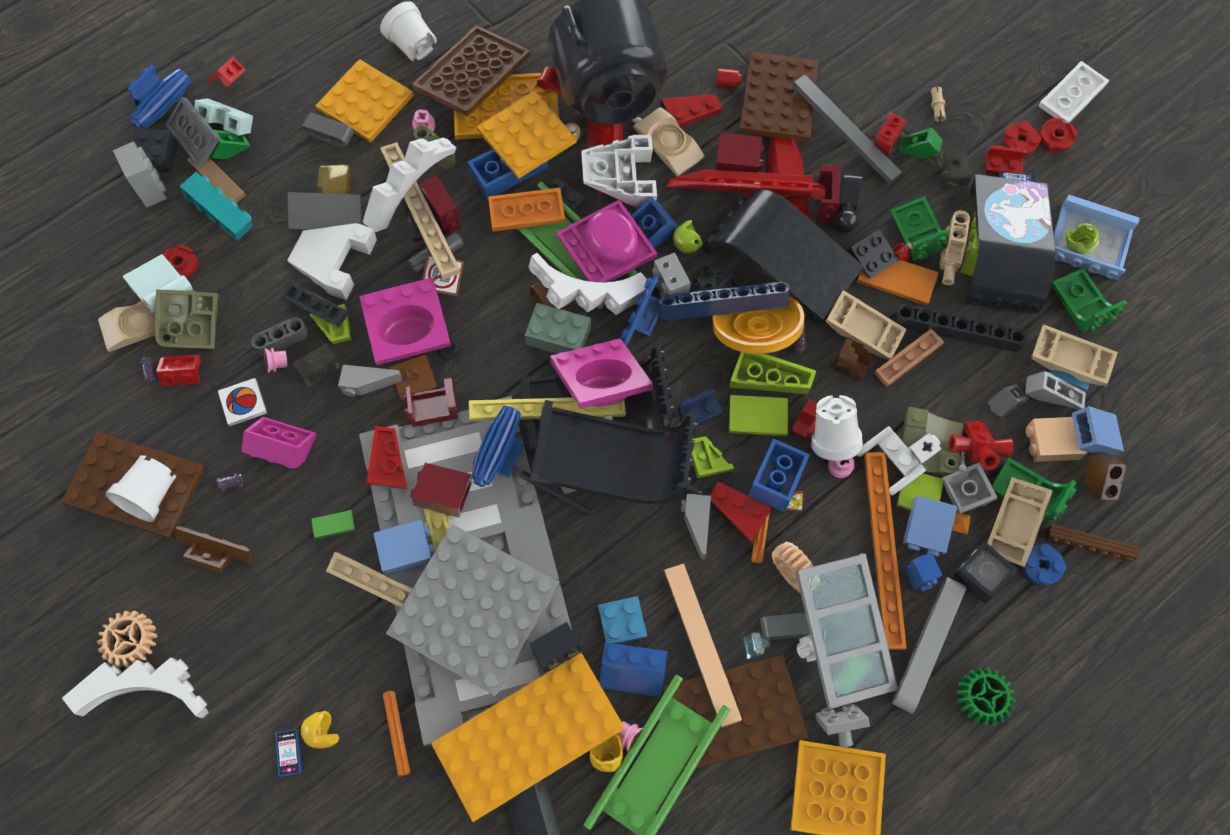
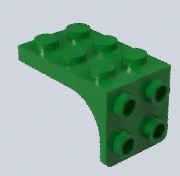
M925 196L890 210L904 243L910 247V256L913 261L917 259L923 260L928 255L935 252L940 253L946 248L949 232L947 229L941 230Z
M1084 268L1051 283V288L1082 333L1088 330L1093 332L1104 323L1108 325L1117 319L1116 316L1124 311L1123 308L1128 304L1126 300L1115 305L1109 304Z
M1011 458L1006 460L992 484L996 496L1003 500L1012 477L1052 490L1050 502L1042 521L1045 525L1050 520L1055 521L1058 515L1064 513L1067 508L1065 502L1067 499H1071L1076 492L1074 488L1076 482L1074 480L1068 484L1053 483Z

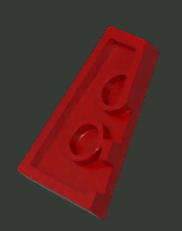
M716 95L661 99L664 110L675 118L680 127L722 112V106Z
M375 426L367 485L407 489L395 428Z
M717 482L710 494V502L753 543L771 511V507Z

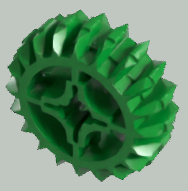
M977 668L976 672L971 670L968 672L969 676L964 675L962 677L964 682H960L958 686L963 690H958L956 694L962 696L957 702L964 704L961 711L968 710L967 718L974 716V723H979L981 720L983 726L988 725V723L994 726L997 722H1004V718L1010 717L1008 711L1014 710L1010 703L1016 702V699L1010 696L1015 691L1009 690L1008 687L1011 686V682H1004L1005 675L998 677L999 673L997 670L991 673L990 668H985L984 671L982 668ZM977 681V694L971 696L972 686ZM989 682L992 683L998 690L992 689ZM983 694H988V696L994 695L993 697H990L988 700L984 699V697L978 698ZM1001 698L1000 707L995 712V700ZM974 703L980 704L983 711L978 709Z

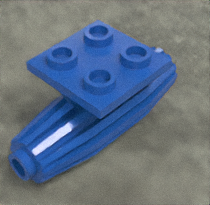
M153 65L144 69L141 76L137 80L132 81L128 88L133 105L136 106V109L130 116L132 125L137 129H146L159 120L181 98L191 83L190 77L183 70L176 69L160 80Z
M507 405L503 406L490 424L472 463L474 467L471 478L474 480L473 483L479 487L489 486L497 474L510 478L524 446L523 441L515 439L521 413L517 409Z

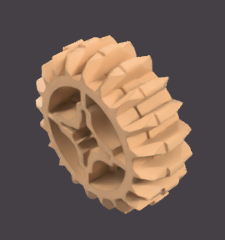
M785 542L775 548L772 552V559L776 568L789 585L800 592L796 571L813 567V565L802 550H799L793 543ZM819 575L808 577L811 591L819 584Z
M124 611L123 615L116 613V619L108 618L110 624L103 625L105 631L99 632V635L103 638L97 641L99 645H102L98 649L99 652L104 653L102 658L108 660L109 664H115L120 668L123 665L129 668L132 663L139 659L145 661V654H152V650L149 649L150 646H156V643L152 641V639L157 638V634L152 633L156 630V627L151 625L152 620L146 619L147 617L144 614L139 615L137 611L132 613ZM122 636L130 637L129 639L132 640L133 643L125 641L126 639ZM131 648H135L132 652L123 655L124 653H127Z

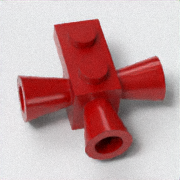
M980 421L965 422L964 430L969 438L951 434L949 439L950 453L966 452L971 462H980V466L986 470H991L998 466L1000 462L998 455L1009 458L1013 453V441L1011 438L994 440L985 424Z

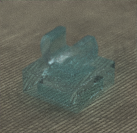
M760 632L752 633L743 638L748 659L760 656L764 653L766 647H770L769 639H761Z

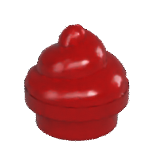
M899 243L893 248L898 260H910L911 252L907 244Z

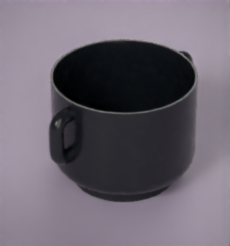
M580 0L572 5L565 4L563 6L562 13L555 19L550 28L548 43L562 96L568 107L580 116L603 125L628 122L647 112L656 102L667 79V64L648 6L642 0Z

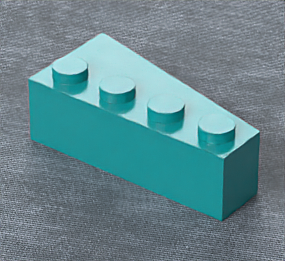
M195 172L180 186L185 200L189 204L193 203L196 206L195 208L201 213L205 211V214L211 221L215 223L217 221L220 222L218 225L238 241L253 227L252 217L246 211L242 212L238 209V205L232 199L228 200L220 188H214L206 176H200Z

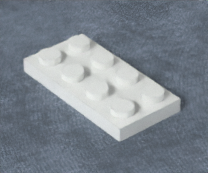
M1081 61L1040 102L1039 107L1054 118L1063 119L1062 122L1068 124L1108 84L1109 80Z

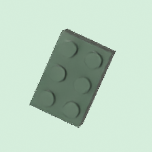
M536 303L525 333L526 345L557 354L584 348L591 329V318Z

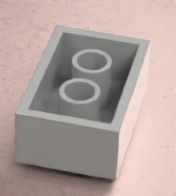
M133 141L113 150L126 179L146 208L167 199L164 194L166 188L162 181H160L158 172L155 167L153 168L142 147L138 148Z

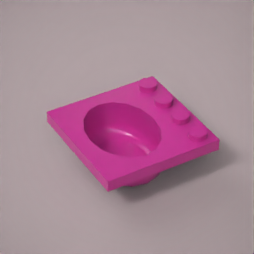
M620 200L557 232V237L588 282H611L657 257V252Z
M433 277L359 296L376 365L451 346Z
M621 339L550 356L551 364L580 409L589 406H611L622 402L628 396L653 390V383Z

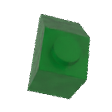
M933 128L902 136L898 151L902 154L920 158L932 157L940 154L943 139Z
M213 130L220 139L210 157L214 159H229L248 149L250 144L244 135Z

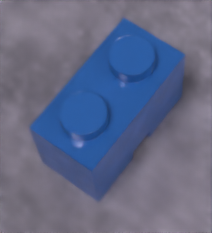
M932 553L913 559L903 569L914 592L917 590L925 592L932 589V586L938 583L937 580L942 576Z

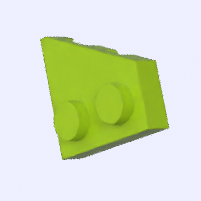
M345 304L338 305L347 310ZM310 314L332 344L351 340L348 316L341 326L337 328Z
M706 436L692 439L695 440V446L690 457L693 458V467L697 478L733 471L734 466L731 463H727L722 457V453L712 445V442Z

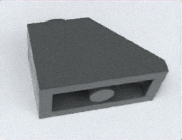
M1017 384L1005 387L987 403L991 406L990 410L995 415L1002 417L1027 401L1029 397Z

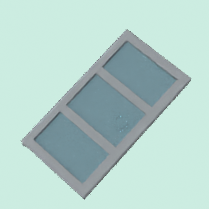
M861 553L849 558L797 570L796 575L827 707L832 709L898 690L866 554Z

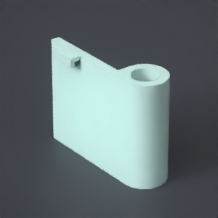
M163 254L123 276L129 287L137 294L152 314L155 313L156 289L193 291L188 280L183 275L180 276Z

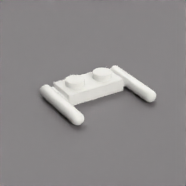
M889 426L865 443L857 456L861 457L878 444L905 476L889 488L890 495L896 494L926 471L924 466L920 464L919 460Z

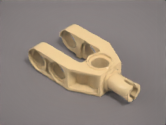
M962 210L954 213L950 226L946 228L949 232V239L946 248L940 254V269L944 270L942 283L945 285L954 284L955 272L960 268L963 260L970 216ZM956 217H962L965 223L957 222Z

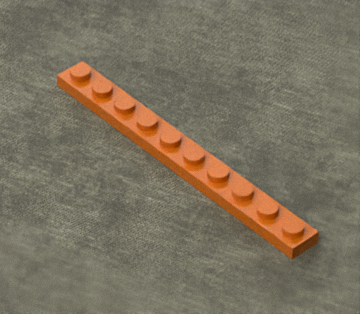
M885 452L865 453L864 459L881 620L888 649L905 650L907 647Z

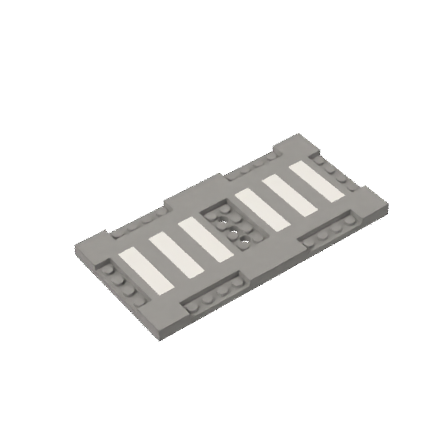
M510 396V397H506V398H502V399H498V400L512 399V397ZM469 410L458 412V419L416 427H412L411 424L399 427L398 424L389 426L388 428H395L407 489L371 485L380 531L422 520L424 525H427L424 508L413 506L412 498H410L411 489L418 482L417 474L419 469H423L426 462L472 475L474 467L472 463L492 421H469ZM518 425L515 439L523 441ZM374 430L359 434L367 471L369 470ZM523 446L510 478L497 474L489 486L485 485V487L475 485L472 479V485L460 518L447 514L446 516L449 527L453 524L559 582L535 486L519 477L522 470L528 473L531 472ZM428 537V541H429V545H430V544H432V541H431V537ZM427 565L392 574L389 577L414 588ZM560 585L497 696L490 694L404 644L416 701L415 706L425 747L432 746V742L487 710L488 706L497 704L549 672H543L529 643L565 622L571 628ZM394 604L396 614H398L402 607Z

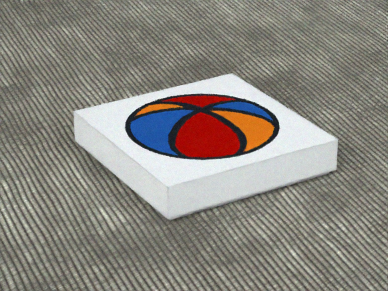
M255 378L218 391L229 426L267 413Z

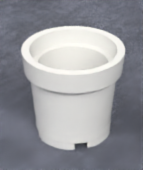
M403 2L392 8L383 18L380 25L381 33L390 42H394L411 61H414L415 58L421 60L433 50L431 47L433 43L436 44L437 42L435 35L421 18V13L413 2Z
M839 395V398L827 396L817 403L815 429L812 433L811 447L818 456L833 461L846 460L856 456L862 449L863 441L862 433L858 428L855 402L851 398Z
M140 456L118 483H114L105 494L112 503L125 512L144 521L153 522L159 512L158 507L176 476L175 474L171 476V470L157 460L151 458L150 461L144 460L146 456Z

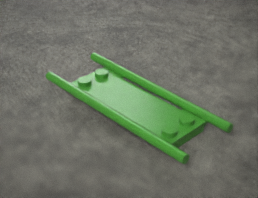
M543 182L537 185L540 190L549 189ZM562 201L564 213L574 223L581 220V218L577 216ZM566 217L565 223L518 228L563 274L587 281L557 237L558 231L572 224ZM635 270L628 272L631 277L638 274ZM602 303L601 305H599V306H597V307H598L599 309H602L605 304Z
M675 675L588 816L584 826L591 830L601 812L604 811L637 835H656L731 709L723 705L712 723L672 698L683 680L680 676ZM659 720L660 722H659L658 726H657L656 729L654 730V732H653V734L651 735L650 739H649L648 742L646 743V745H645V747L643 748L642 752L640 753L639 757H638L637 760L635 761V763H634V765L632 766L631 770L629 771V773L627 774V776H626V778L624 779L623 783L621 784V786H620L619 789H618V788H617L618 784L620 783V781L622 780V778H623V776L625 775L626 771L628 770V768L630 767L631 763L633 762L634 758H635L636 755L638 754L639 750L641 749V747H642V745L644 744L645 740H646L647 737L649 736V734H650V732L652 731L653 727L655 726V724H656L657 721ZM667 797V799H666V801L664 802L663 806L661 807L660 811H659L658 814L656 815V813H657V811L659 810L660 806L662 805L663 801H664L665 798Z

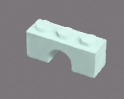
M208 98L195 100L194 108L207 123L223 124V130L236 135L251 133L252 115Z

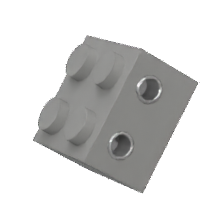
M675 253L654 260L652 272L653 276H659L655 288L658 287L660 298L665 295L690 292L691 283Z

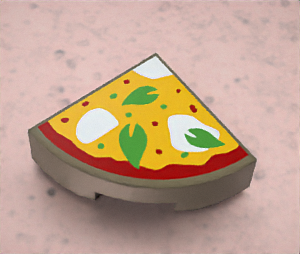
M803 491L793 493L785 511H802Z

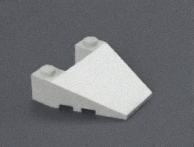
M632 135L622 141L615 140L609 145L603 146L602 144L582 150L583 183L636 208H640L651 197L656 200V180L637 181L635 162H651L653 151L651 135Z
M357 223L305 230L302 232L287 261L301 273L312 279L315 284L321 286L328 294L347 300L354 283L350 274L341 272L339 269L350 248L370 255L377 238L372 228Z

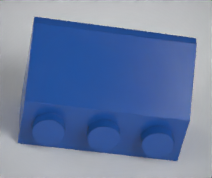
M605 643L599 682L601 688L661 697L667 651Z

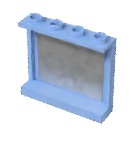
M1068 195L1062 204L1053 233L1055 260L1068 263L1074 267L1084 268L1091 273H1098L1109 279L1118 280L1126 270L1123 268L1133 230L1138 225L1140 218ZM1090 223L1098 230L1100 239L1098 246L1092 252L1084 255L1071 251L1066 242L1067 232L1069 230L1073 232L1081 224Z

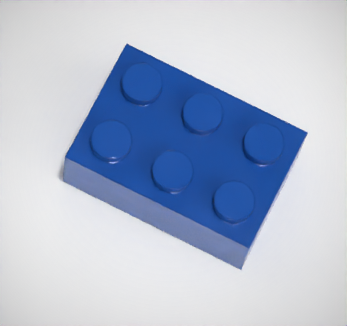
M773 439L748 496L785 512L810 454Z

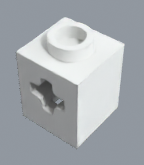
M928 433L909 446L908 449L921 464L941 450L939 446L941 443L935 435L931 436ZM925 444L929 445L928 451L922 450Z

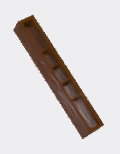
M1054 524L1047 527L1046 539L1054 543L1060 542L1065 546H1075L1077 549L1098 552L1101 555H1109L1115 559H1125L1127 562H1133L1139 557V546Z

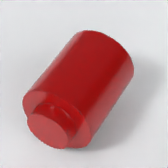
M718 68L716 86L737 88V85H741L742 74H739V70Z

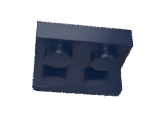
M714 389L709 391L703 390L696 397L683 399L678 409L682 419L687 412L695 414L694 422H697V426L723 415V411L715 398Z

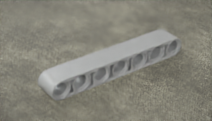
M948 577L945 578L898 686V690L895 693L892 701L893 705L911 714L914 713L965 593V585Z

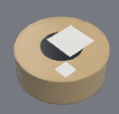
M574 123L565 125L576 137V140H578L580 137L579 126Z

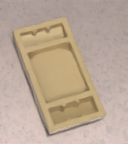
M661 107L633 126L639 135H651L653 151L677 177L705 158L695 140L680 128L675 118Z
M844 290L826 319V322L841 336L864 344L863 348L867 349L869 353L887 360L892 359L907 330Z
M142 300L131 306L114 308L98 319L108 352L155 336V313L152 314Z
M1043 325L1031 358L1050 370L1071 374L1082 382L1106 386L1118 352Z
M1012 477L988 544L1007 561L1025 567L1053 491Z

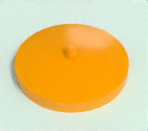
M790 295L789 304L782 308L713 315V330L717 338L726 346L745 353L763 354L782 350L793 344L800 337L804 328L803 308Z

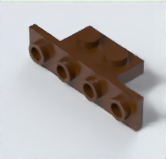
M180 526L174 528L176 541L190 545L183 555L184 562L218 573H222L231 559L249 565L252 562L251 550L243 545L230 543L227 540L218 539L205 533L202 534L189 528Z

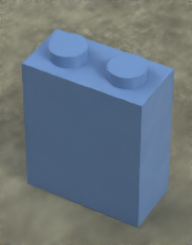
M1086 407L1072 413L1079 450L1090 453H1108L1109 455L1124 451L1115 414L1093 407Z
M921 496L914 497L903 544L908 545L907 548L914 551H920V549L927 550V554L932 553L933 556L937 557L940 554H946L957 506Z
M422 520L374 533L381 569L384 575L389 576L429 563L435 550L433 544L429 545L428 537H431L429 526L424 525Z

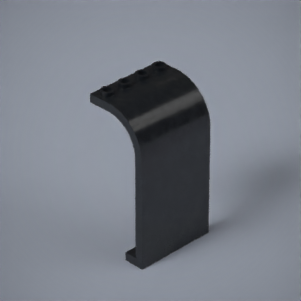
M755 190L747 198L743 196L737 203L739 208L736 211L732 209L726 216L729 220L726 223L722 221L716 228L718 233L715 236L711 234L706 240L708 245L703 250L710 254L714 248L725 246L741 253L775 283L784 282L788 284L789 295L813 315L810 320L814 324L819 323L835 305L841 292L849 287L864 266L780 195L767 190Z

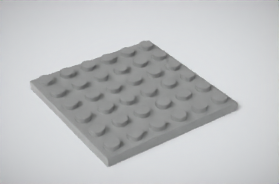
M452 524L386 634L490 694L497 696L560 583Z

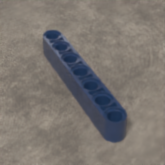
M784 282L665 295L659 299L660 317L663 320H677L782 308L789 304V285Z

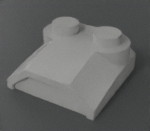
M980 463L967 467L965 472L957 471L942 477L945 489L953 505L957 506L959 514L980 506H986L990 502L997 500V496Z

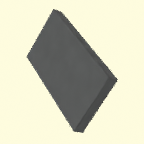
M181 97L165 126L168 130H171L176 140L196 165L203 167L220 138L189 100Z
M288 192L289 229L312 230L354 223L362 225V196L360 194Z

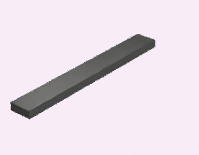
M806 75L793 82L792 86L888 184L902 173Z

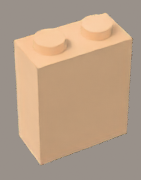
M1073 417L1033 419L1026 427V435L1030 439L1029 452L1033 456L1034 462L1080 460L1087 454L1086 451L1079 450Z

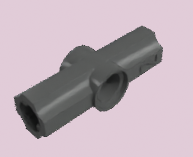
M456 232L445 237L452 253L464 246L463 241ZM428 248L409 260L417 274L425 269L427 254H430Z

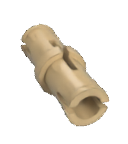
M934 87L931 89V107L934 109V120L939 122L938 117H940V122L946 119L944 110L945 100H943L942 88L938 87L937 92V88Z

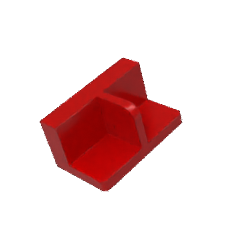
M232 57L207 82L210 84L216 78L224 87H229L246 69Z
M809 399L791 430L792 434L807 442L815 429L816 402Z

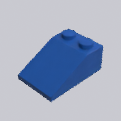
M652 197L631 215L653 248L667 241L679 227L660 203Z

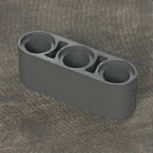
M309 113L301 126V130L305 134L342 148L347 147L354 135V130L350 126L315 113Z
M295 317L255 334L251 339V344L260 356H264L265 348L268 350L273 348L274 351L284 349L305 339L308 335V330L303 321Z
M806 613L760 618L763 640L801 638L810 635ZM818 618L819 627L822 634L820 618Z

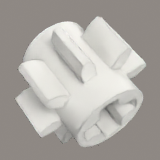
M811 635L800 638V643L797 645L799 656L803 659L806 658L807 662L816 660Z

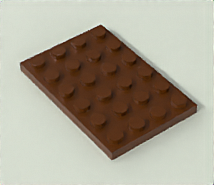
M476 25L414 81L412 87L414 90L468 117L531 56L530 50Z
M751 51L739 132L809 142L813 107L794 89L792 84L803 75H806L816 85L819 60Z
M97 431L61 503L172 539L175 534L174 528L179 525L206 467L187 459ZM140 456H146L144 460L150 461L151 458L157 460L171 470V476L174 474L176 476L158 507L159 512L153 522L144 521L125 512L112 503L105 494L114 483H118Z
M783 655L724 670L742 721L723 728L720 726L695 769L808 739ZM703 676L680 683L672 698L712 723L717 715ZM665 685L662 687L664 693L669 687V685Z

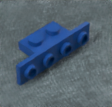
M657 275L647 279L644 285L646 290L643 295L639 296L636 302L638 307L629 317V327L624 329L620 339H622L625 345H628L634 330L650 336L660 315L659 299L651 296L659 278Z

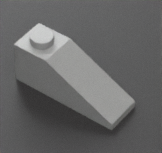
M343 365L338 386L347 396L364 395L402 382L403 377L399 370Z
M1046 371L1027 377L1025 394L1032 398L1078 410L1085 407L1086 392Z
M687 494L686 500H682L681 512H685L684 519L700 559H705L711 496Z

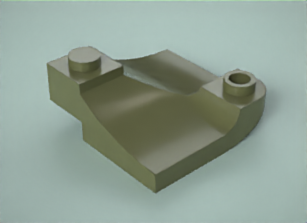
M156 289L155 338L157 343L162 347L215 349L218 294ZM165 335L170 336V340L167 342L163 339Z
M909 407L905 413L904 428L901 433V441L907 448L928 433L931 436L935 435L941 443L939 445L941 450L921 463L926 469L924 474L947 476L957 472L961 465L960 452L950 453L949 439L951 434L962 436L963 423L938 417L929 413V410ZM925 444L922 450L928 451L929 445ZM948 461L952 462L953 466H950Z

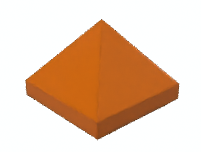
M956 512L952 531L967 535L971 515Z

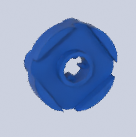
M1048 544L1034 546L1025 567L1022 566L1023 573L1028 580L1044 586L1057 582L1063 576V572L1066 569V564L1060 553ZM1040 560L1046 562L1047 570L1039 567L1041 564L1039 563Z

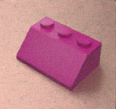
M262 417L244 431L242 452L252 457L266 459L271 463L285 465L287 468L297 469L306 460L316 433Z

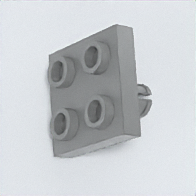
M846 704L838 709L825 708L821 712L815 713L817 722L827 735L838 733L839 745L841 747L853 745L851 730L870 727L869 718L854 704Z

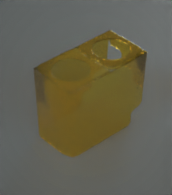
M320 166L317 187H323V193L350 194L352 175L349 166Z

